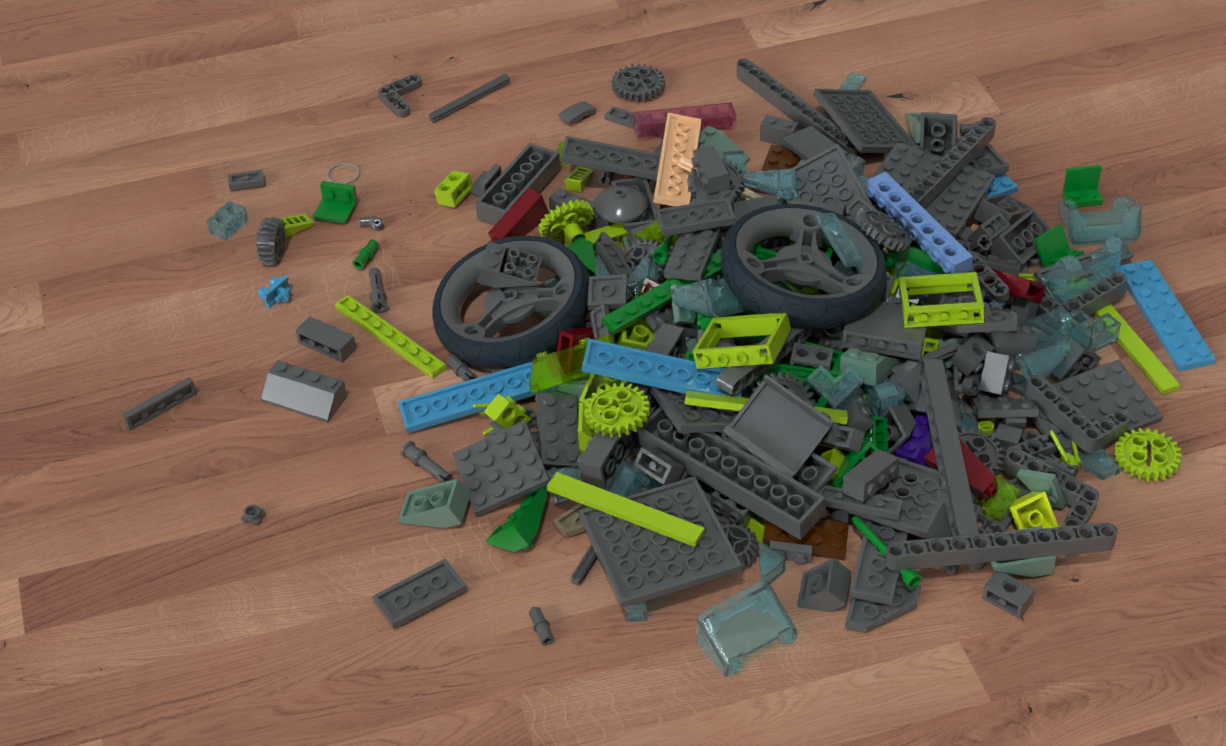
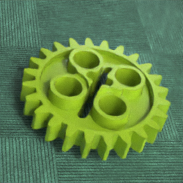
M576 199L572 203L570 200L568 204L563 203L561 207L556 206L555 210H550V214H545L546 218L541 219L542 223L538 224V230L541 237L563 242L565 239L564 230L567 225L577 223L581 230L587 229L586 225L591 224L590 220L594 219L593 209L587 201L581 200L579 202Z
M613 383L612 388L608 385H605V390L598 388L599 393H592V398H587L588 404L584 405V414L590 429H595L596 434L602 431L603 436L610 433L611 438H613L614 434H618L621 437L624 432L626 435H629L630 430L637 432L636 427H643V422H647V416H650L648 396H645L644 391L639 392L638 386L632 389V384L624 387V383H621L620 387H617L616 383Z
M1139 428L1138 432L1131 429L1130 434L1125 432L1124 436H1120L1119 441L1116 442L1114 451L1115 461L1119 462L1118 467H1124V473L1130 471V477L1137 475L1138 480L1144 477L1147 482H1149L1150 478H1153L1155 482L1158 481L1159 477L1163 481L1166 479V476L1171 478L1173 473H1177L1178 468H1180L1182 454H1180L1181 448L1177 447L1178 443L1171 442L1172 437L1165 438V432L1158 434L1157 429L1154 432H1150L1149 428L1146 431ZM1147 443H1149V447H1150V449H1149V455H1148L1149 467H1147V465H1146L1147 454H1148V453H1147V450H1146V448H1147Z

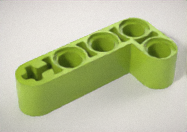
M571 223L564 230L565 246L568 247L582 237L586 241H591L595 247V241L601 232H605L622 247V237H627L629 231L624 228L623 223H615L583 233L577 223Z

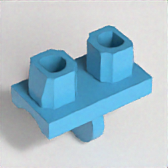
M283 275L281 278L274 276L270 279L269 288L262 286L258 290L259 298L264 300L265 307L271 308L280 300L283 302L290 300L289 293L291 292V287L288 284V276Z

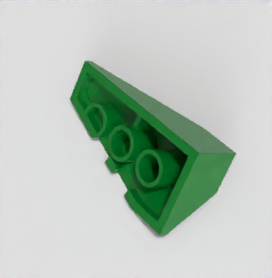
M547 486L531 492L519 504L520 507L506 517L508 520L491 533L486 542L489 545L512 552L529 548L533 544L532 539L538 532L548 495Z

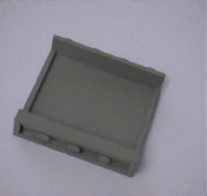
M878 301L875 307L866 315L845 325L842 347L858 348L867 352L920 360L922 345L930 326L905 328L901 305ZM908 317V321H914V317Z
M765 375L762 383L731 424L725 427L722 432V438L787 476L794 478L830 430L833 421L827 413H820L816 410L811 402L808 400L803 401L799 398L794 390L783 387L777 378Z

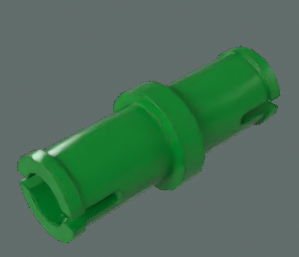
M369 240L368 244L359 251V255L353 261V266L356 269H362L366 262L373 258V253L379 247L376 240Z

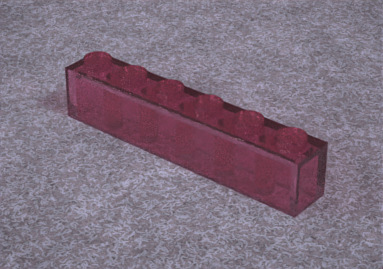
M732 102L633 112V128L637 138L664 135L668 113L701 119L700 131L704 130L708 125L719 130L735 128L736 112Z

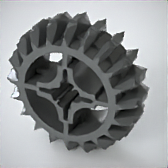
M276 217L264 218L261 221L256 239V252L258 253L259 261L270 266L280 262L286 244L285 225L281 219Z
M726 522L722 528L742 564V571L745 567L750 568L751 563L755 562L759 550L755 533L751 532L750 527L744 529L743 524L737 526L735 522L732 525Z

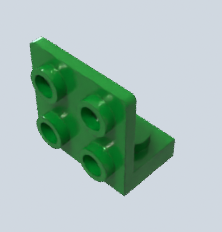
M1100 164L1066 169L1062 197L1068 209L1103 204V198L1098 190L1102 169Z
M322 181L320 184L322 200L313 214V218L343 224L347 223L358 202L355 185Z
M1062 224L1056 225L1034 239L1043 268L1084 255L1083 250L1070 249Z

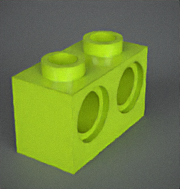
M452 171L434 190L438 205L455 208L474 188L470 174Z
M499 393L484 411L485 414L505 429L524 420L528 423L531 419L525 414L527 412L525 408L519 404L514 406L516 402L508 395L504 398Z

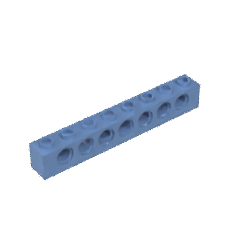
M883 172L867 180L866 193L868 197L872 198L879 208L888 214L890 219L900 223V227L905 228L911 239L917 242L921 249L926 251L932 260L942 267L945 273H967L972 270L973 256L889 174Z

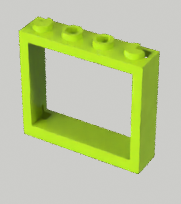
M976 272L899 277V294L905 328L984 323V303ZM973 291L975 302L909 307L908 295ZM974 313H978L979 317H974ZM908 317H914V321H908Z
M787 313L713 318L693 350L697 369L773 364L791 331ZM771 335L767 343L763 345L715 348L720 338ZM761 349H767V352L762 353Z

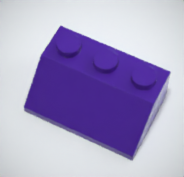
M918 413L914 419L916 423L907 440L896 451V457L905 458L907 461L927 467L924 457L933 448V441L928 416Z

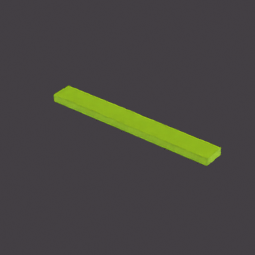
M350 295L335 303V309L432 379L447 370L445 363Z
M1111 304L1094 313L1096 318L1162 395L1179 390L1180 384Z
M686 391L685 404L740 411L750 398ZM814 407L820 413H827L833 423L847 424L848 414L846 410Z
M556 472L547 485V491L696 547L705 533L704 527Z

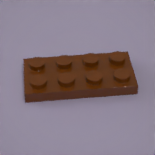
M771 145L755 186V193L774 196L782 195L774 177L798 165L802 158L788 147Z
M821 518L800 540L765 519L762 543L770 544V541L810 545L812 546V554L844 561L848 524Z

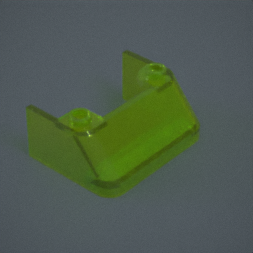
M611 334L594 339L614 344ZM590 337L579 340V345L551 354H548L547 351L536 354L537 359L533 360L529 382L531 394L591 374L581 371Z

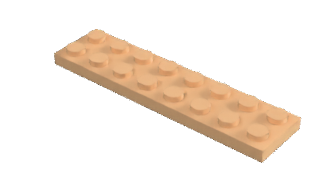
M673 113L667 114L654 203L675 207L690 204L691 192H688L687 179L688 174L691 172L679 167L678 163L682 157L690 161L693 158V150H696L698 147L701 119Z

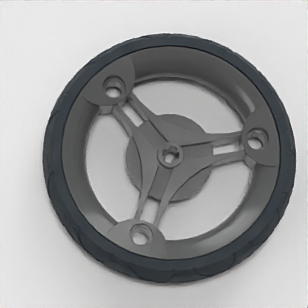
M776 204L753 210L740 218L730 228L721 247V270L728 287L738 300L742 301L746 307L757 314L787 313L790 326L797 328L829 329L845 326L860 319L875 307L880 300L887 278V267L883 253L877 242L872 239V236L866 235L867 232L861 230L862 227L858 226L854 221L833 211L810 205ZM787 236V238L796 242L795 245L782 248L776 257L766 260H759L750 253V250L757 243L770 238ZM827 244L844 254L854 264L857 274L846 277L833 268L829 257L820 251L818 246ZM789 281L799 285L814 286L831 294H802L784 289L771 282Z
M514 236L493 241V243L541 256L542 260L539 268L555 273L560 278V281L556 284L555 288H537L536 286L492 287L484 301L485 312L475 324L462 323L461 309L469 294L480 285V283H477V278L487 244L464 256L446 273L435 293L432 318L439 340L451 354L475 367L508 369L553 354L557 351L561 330L577 329L582 326L588 313L589 273L583 262L579 260L572 250L549 238ZM554 310L546 319L526 331L505 337H493L508 324L519 322L536 312Z

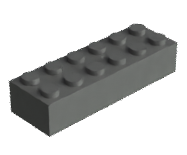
M529 143L476 201L477 219L496 224L528 188L539 193L560 170L559 152Z

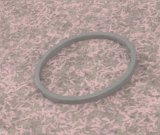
M351 163L336 164L327 172V179L330 182H334L329 178V173L335 167L348 165L356 168L358 171L357 176L353 180L341 184H350L356 181L360 175L358 167Z

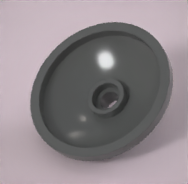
M625 185L612 186L596 196L594 210L605 221L628 223L644 215L647 210V198L634 187Z

